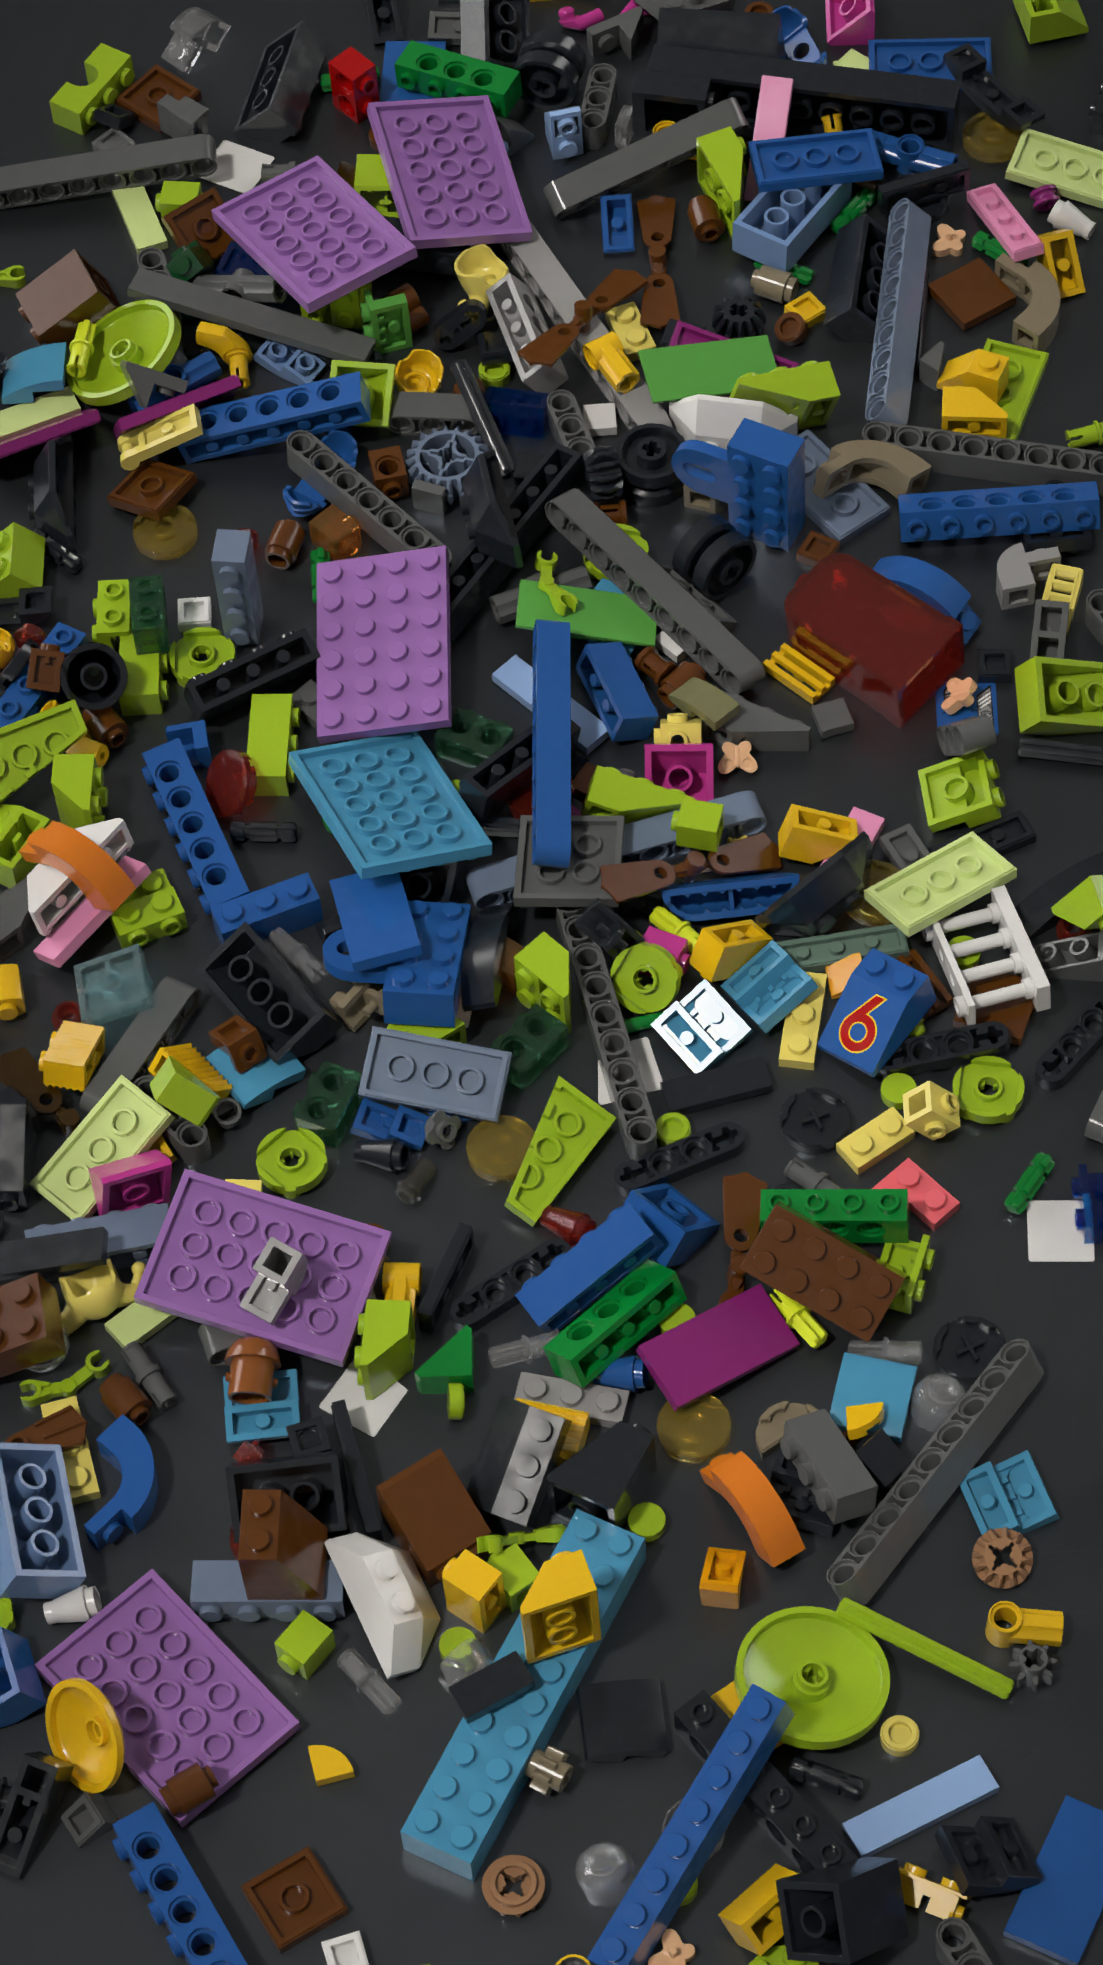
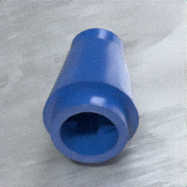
M633 1355L615 1360L595 1377L593 1382L595 1385L638 1392L639 1388H647L649 1371L638 1355Z

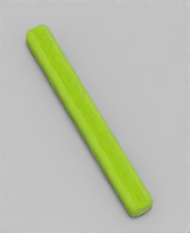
M847 1597L843 1598L836 1610L838 1617L1002 1699H1007L1010 1696L1015 1684L1013 1679Z

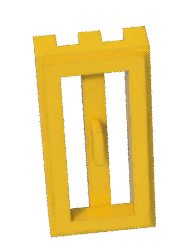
M785 642L780 646L779 652L775 650L771 654L770 660L766 659L762 662L766 673L812 705L835 685L834 676ZM780 664L785 669L793 673L794 677H792L790 674L779 668L777 665ZM801 682H806L808 685L816 689V691H812L810 688H808Z

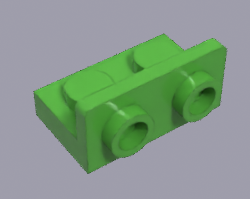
M363 290L364 302L359 303L363 322H367V325L362 326L364 336L376 339V348L374 350L379 351L381 355L413 347L408 302L405 294L373 301L370 290Z

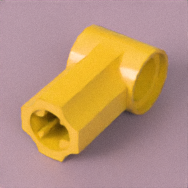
M611 331L583 345V354L590 368L594 371L600 370L616 392L628 393L640 381V373L625 355L623 345L615 332Z
M384 1262L382 1274L384 1300L411 1301L415 1324L417 1296L421 1294L422 1264Z
M999 1601L989 1610L985 1635L989 1643L998 1648H1009L1015 1643L1028 1644V1640H1031L1033 1645L1044 1646L1047 1644L1048 1646L1061 1647L1064 1622L1063 1611L1019 1608L1013 1602ZM1004 1620L1013 1627L1008 1629L1000 1628L995 1622Z

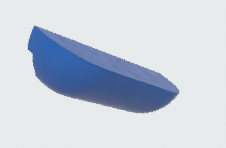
M767 873L686 882L662 889L661 895L666 906L674 914L689 921L758 915L797 885L800 877L797 873Z

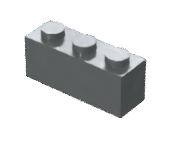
M824 1408L786 1420L783 1438L780 1440L782 1453L786 1459H790L798 1470L801 1482L805 1486L808 1485L815 1495L819 1509L827 1513L834 1525L872 1513L875 1510L878 1485L827 1410Z

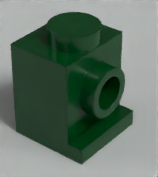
M196 239L188 246L183 245L171 254L172 261L165 267L173 278L193 283L197 275H203L215 264Z

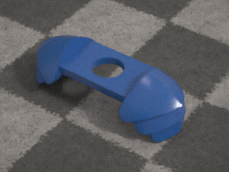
M789 5L775 9L772 13L781 15L785 51L788 53L789 60L828 65L826 51L820 52L808 30L809 22L806 16ZM805 44L809 45L808 54L802 59H797L796 52L798 48Z
M332 430L328 436L322 438L321 442L352 468L355 467L358 448L356 440L349 433ZM303 479L296 488L286 485L285 489H283V498L288 510L294 517L315 514L327 505L325 503L327 499Z

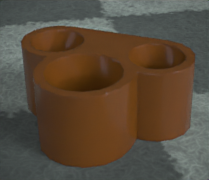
M403 283L382 298L405 294L408 302L411 333L413 334L429 324L430 319L425 309L420 305L419 297L414 288L408 283Z

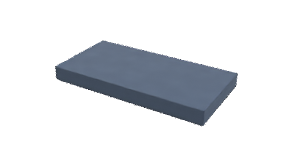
M809 429L798 435V437L805 439V514L830 538L841 542L842 546L891 515V507L866 483L848 484L823 499L813 493L816 471L822 463L828 461L831 450Z
M373 1026L358 1096L434 1112L441 1110L445 1114L498 1124L513 1054L512 1052Z

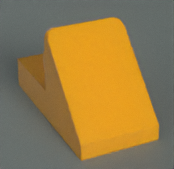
M708 1547L699 1585L702 1605L739 1609L746 1551Z

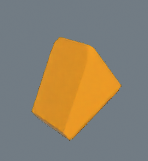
M860 952L851 954L825 967L831 999L840 998L852 972L862 961Z

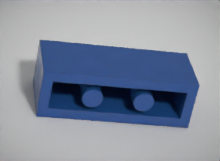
M621 642L586 644L575 668L612 742L648 739L659 715Z
M308 872L210 907L214 929L221 945L245 921L263 933L269 941L313 926L315 923L323 920L320 898Z

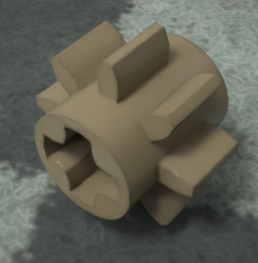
M550 1745L547 1747L546 1752L536 1749L529 1759L525 1770V1775L533 1779L529 1787L548 1796L551 1795L553 1789L561 1793L567 1786L573 1772V1766L566 1763L569 1754Z

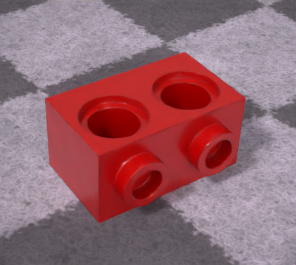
M350 46L328 62L334 107L357 124H360L368 118V103L379 102L380 100L376 65Z

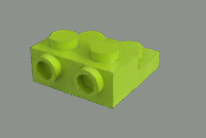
M983 750L961 755L918 770L928 827L933 833L966 822L969 828H973L1002 818L1000 808L1006 806V801L999 786L996 787L994 781L1000 778L999 768L994 759L989 760Z
M163 868L152 871L118 909L108 917L123 951L133 947H141L147 942L163 936L174 935L188 927L185 911L174 887L170 885Z

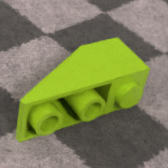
M597 765L590 780L580 815L624 816L625 824L678 810L681 808L683 798L694 800L695 798L686 795V793L679 789H667L655 785L649 779L634 778L622 774L616 768Z

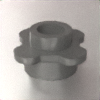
M441 1110L434 1112L425 1124L424 1130L427 1143L431 1145L435 1143L440 1144L445 1150L453 1148L457 1130L461 1127V1119L455 1115L452 1117L446 1116L445 1112Z

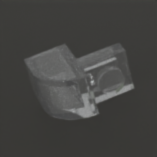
M192 7L186 9L170 25L169 28L174 31V34L161 58L182 72L189 74L203 47L214 52L218 50L230 25L202 8Z

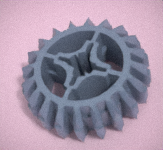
M445 425L443 431H437L432 428L430 435L421 433L420 441H412L411 449L407 450L405 456V468L409 486L412 487L415 479L446 487L447 502L450 506H452L454 500H459V496L465 495L462 481L477 455L489 451L487 444H483L481 436H474L471 429L462 432L459 425L455 430H449Z

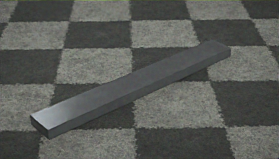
M139 267L127 288L128 297L138 300L151 299L161 301L171 310L335 360L368 362L376 348V339L141 267Z

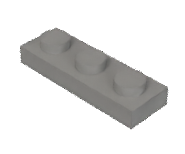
M521 1372L514 1400L518 1397L589 1412L591 1425L611 1428L619 1421H625L630 1401V1391L589 1383L584 1388H581L561 1378Z

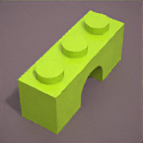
M100 43L84 61L89 85L76 86L66 82L49 101L53 123L83 136L91 126L97 123V121L93 120L95 109L111 103L114 104L115 99L126 87L131 85L135 78L131 55L103 43Z

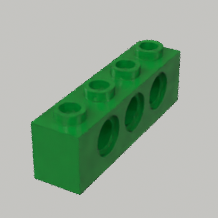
M412 40L394 63L397 87L434 98L488 95L494 114L507 118L523 94L521 74L518 70Z
M761 1189L759 1220L761 1229L775 1204L780 1201L851 1243H909L910 1209L908 1189Z
M647 1259L543 1347L554 1374L581 1388L590 1383L687 1300L676 1271L650 1259Z

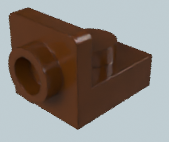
M40 643V649L31 648L26 689L53 693L61 692L60 669L67 654L60 652L59 645Z
M238 1015L233 1016L208 1032L212 1044L229 1055L235 1071L239 1074L247 1071L268 1056L257 1028Z

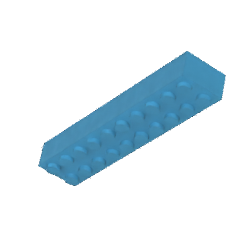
M576 1509L550 1559L559 1552H574L582 1549L597 1588L602 1640L528 1664L525 1655L521 1614H519L493 1663L517 1651L535 1680L536 1687L467 1724L464 1717L462 1718L400 1831L405 1851L473 1882L529 1779L525 1775L529 1759L536 1749L544 1751L647 1558L645 1538L579 1509Z

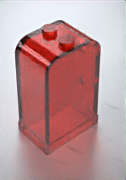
M836 553L824 557L808 574L804 573L798 578L794 588L785 598L784 608L789 646L834 676L835 683L885 716L887 721L899 729L965 663L963 624L951 616L942 614L850 555Z

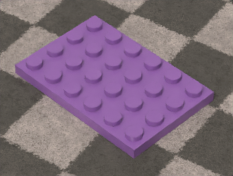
M488 95L368 103V118L404 236L416 249L531 241L533 233Z
M318 155L211 210L213 220L309 314L418 257L416 247Z
M446 545L317 563V650L321 656L317 658V739L320 744L452 726L449 551Z
M185 1169L135 1292L134 1301L143 1306L243 1337H261L273 1342L276 1347L344 1367L358 1330L359 1313H364L366 1300L370 1298L391 1242L392 1232ZM271 1236L299 1251L308 1259L307 1270L299 1290L295 1296L291 1295L274 1326L239 1306L258 1274L252 1268Z
M153 1569L148 1571L34 1664L37 1672L52 1688L60 1681L77 1677L89 1681L107 1696L116 1710L123 1729L125 1740V1759L123 1765L182 1828L301 1729L300 1722ZM198 1762L201 1768L209 1765L219 1783V1786L213 1789L217 1796L186 1815L181 1812L174 1817L158 1789L167 1785L165 1783L167 1779Z

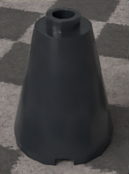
M98 642L84 643L72 649L63 660L60 669V683L67 698L70 701L75 699L77 706L88 710L104 709L116 703L122 696L128 681L127 667L121 655L112 647ZM94 666L99 668V673L96 676H90L86 670Z

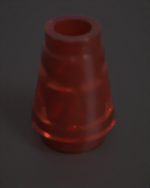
M551 1205L543 1210L540 1217V1224L565 1240L572 1247L579 1243L580 1238L586 1232L596 1229L595 1221L591 1220L588 1214Z

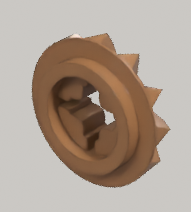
M1007 1527L990 1529L979 1537L975 1543L972 1552L973 1568L977 1576L991 1587L998 1589L1015 1587L1022 1583L1031 1571L1033 1565L1031 1545L1021 1533ZM1012 1545L1009 1558L1013 1561L1016 1568L1003 1563L993 1571L992 1568L995 1565L996 1556L989 1548L991 1547L1002 1552L1005 1548L1008 1549Z
M522 1855L503 1856L490 1864L482 1879L484 1898L489 1908L492 1907L502 1916L507 1914L515 1915L519 1918L529 1910L534 1911L539 1901L544 1898L545 1879L543 1872L528 1857ZM505 1877L514 1883L520 1880L523 1881L520 1885L522 1897L513 1891L504 1894L507 1890Z

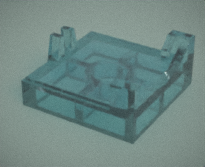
M139 944L73 966L81 1021L84 1024L105 1027L104 1023L152 1007L153 981L147 972L144 952Z

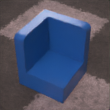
M205 720L165 727L168 742L180 738L193 769L213 766L210 739Z

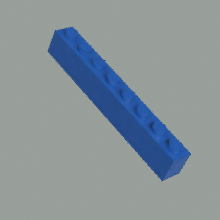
M752 1684L587 1957L593 1965H645L794 1717V1712L785 1701Z

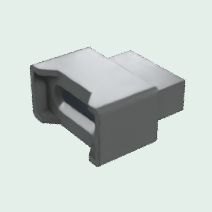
M168 94L157 102L160 130L172 138L197 134L210 135L208 133L207 116L211 113L207 107L187 96H184L179 101Z

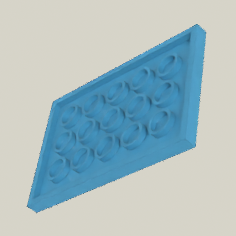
M417 731L376 736L289 752V765L361 880L399 872H410L415 869L431 866H441L457 861L473 860L492 854L491 841Z

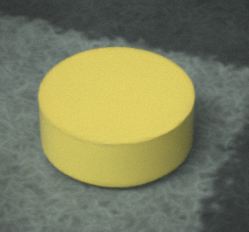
M903 1715L888 1718L882 1724L880 1730V1742L883 1749L896 1757H904L913 1753L919 1743L917 1724L911 1718Z

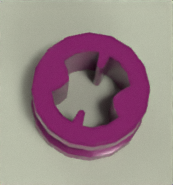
M1044 185L1030 193V199L1035 201L1033 204L1035 211H1045L1054 207L1060 199L1058 195H1055L1058 191L1056 185Z

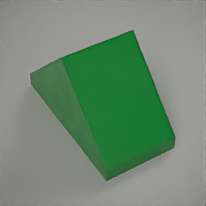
M468 1325L464 1326L414 1372L416 1387L421 1394H447L448 1383H462L464 1385V1393H474V1341L472 1329Z

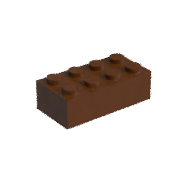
M780 1201L775 1204L739 1267L746 1273L867 1343L870 1341L907 1276L902 1271Z
M34 1273L0 1286V1378L66 1354L57 1290L39 1273Z

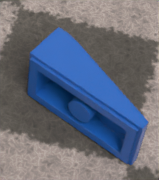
M631 194L600 196L604 255L635 253Z

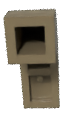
M1002 253L995 260V274L1015 295L1022 298L1028 305L1013 320L1012 342L1017 346L1043 352L1051 344L1058 330L1060 313V291L1058 284L1049 270L1038 261H1035L1028 268L1021 261L1014 262L1010 256Z
M876 440L847 441L833 446L828 461L822 463L817 469L813 493L823 499L848 484L869 483L885 489L898 499V495L923 492L932 466L911 451L891 443Z

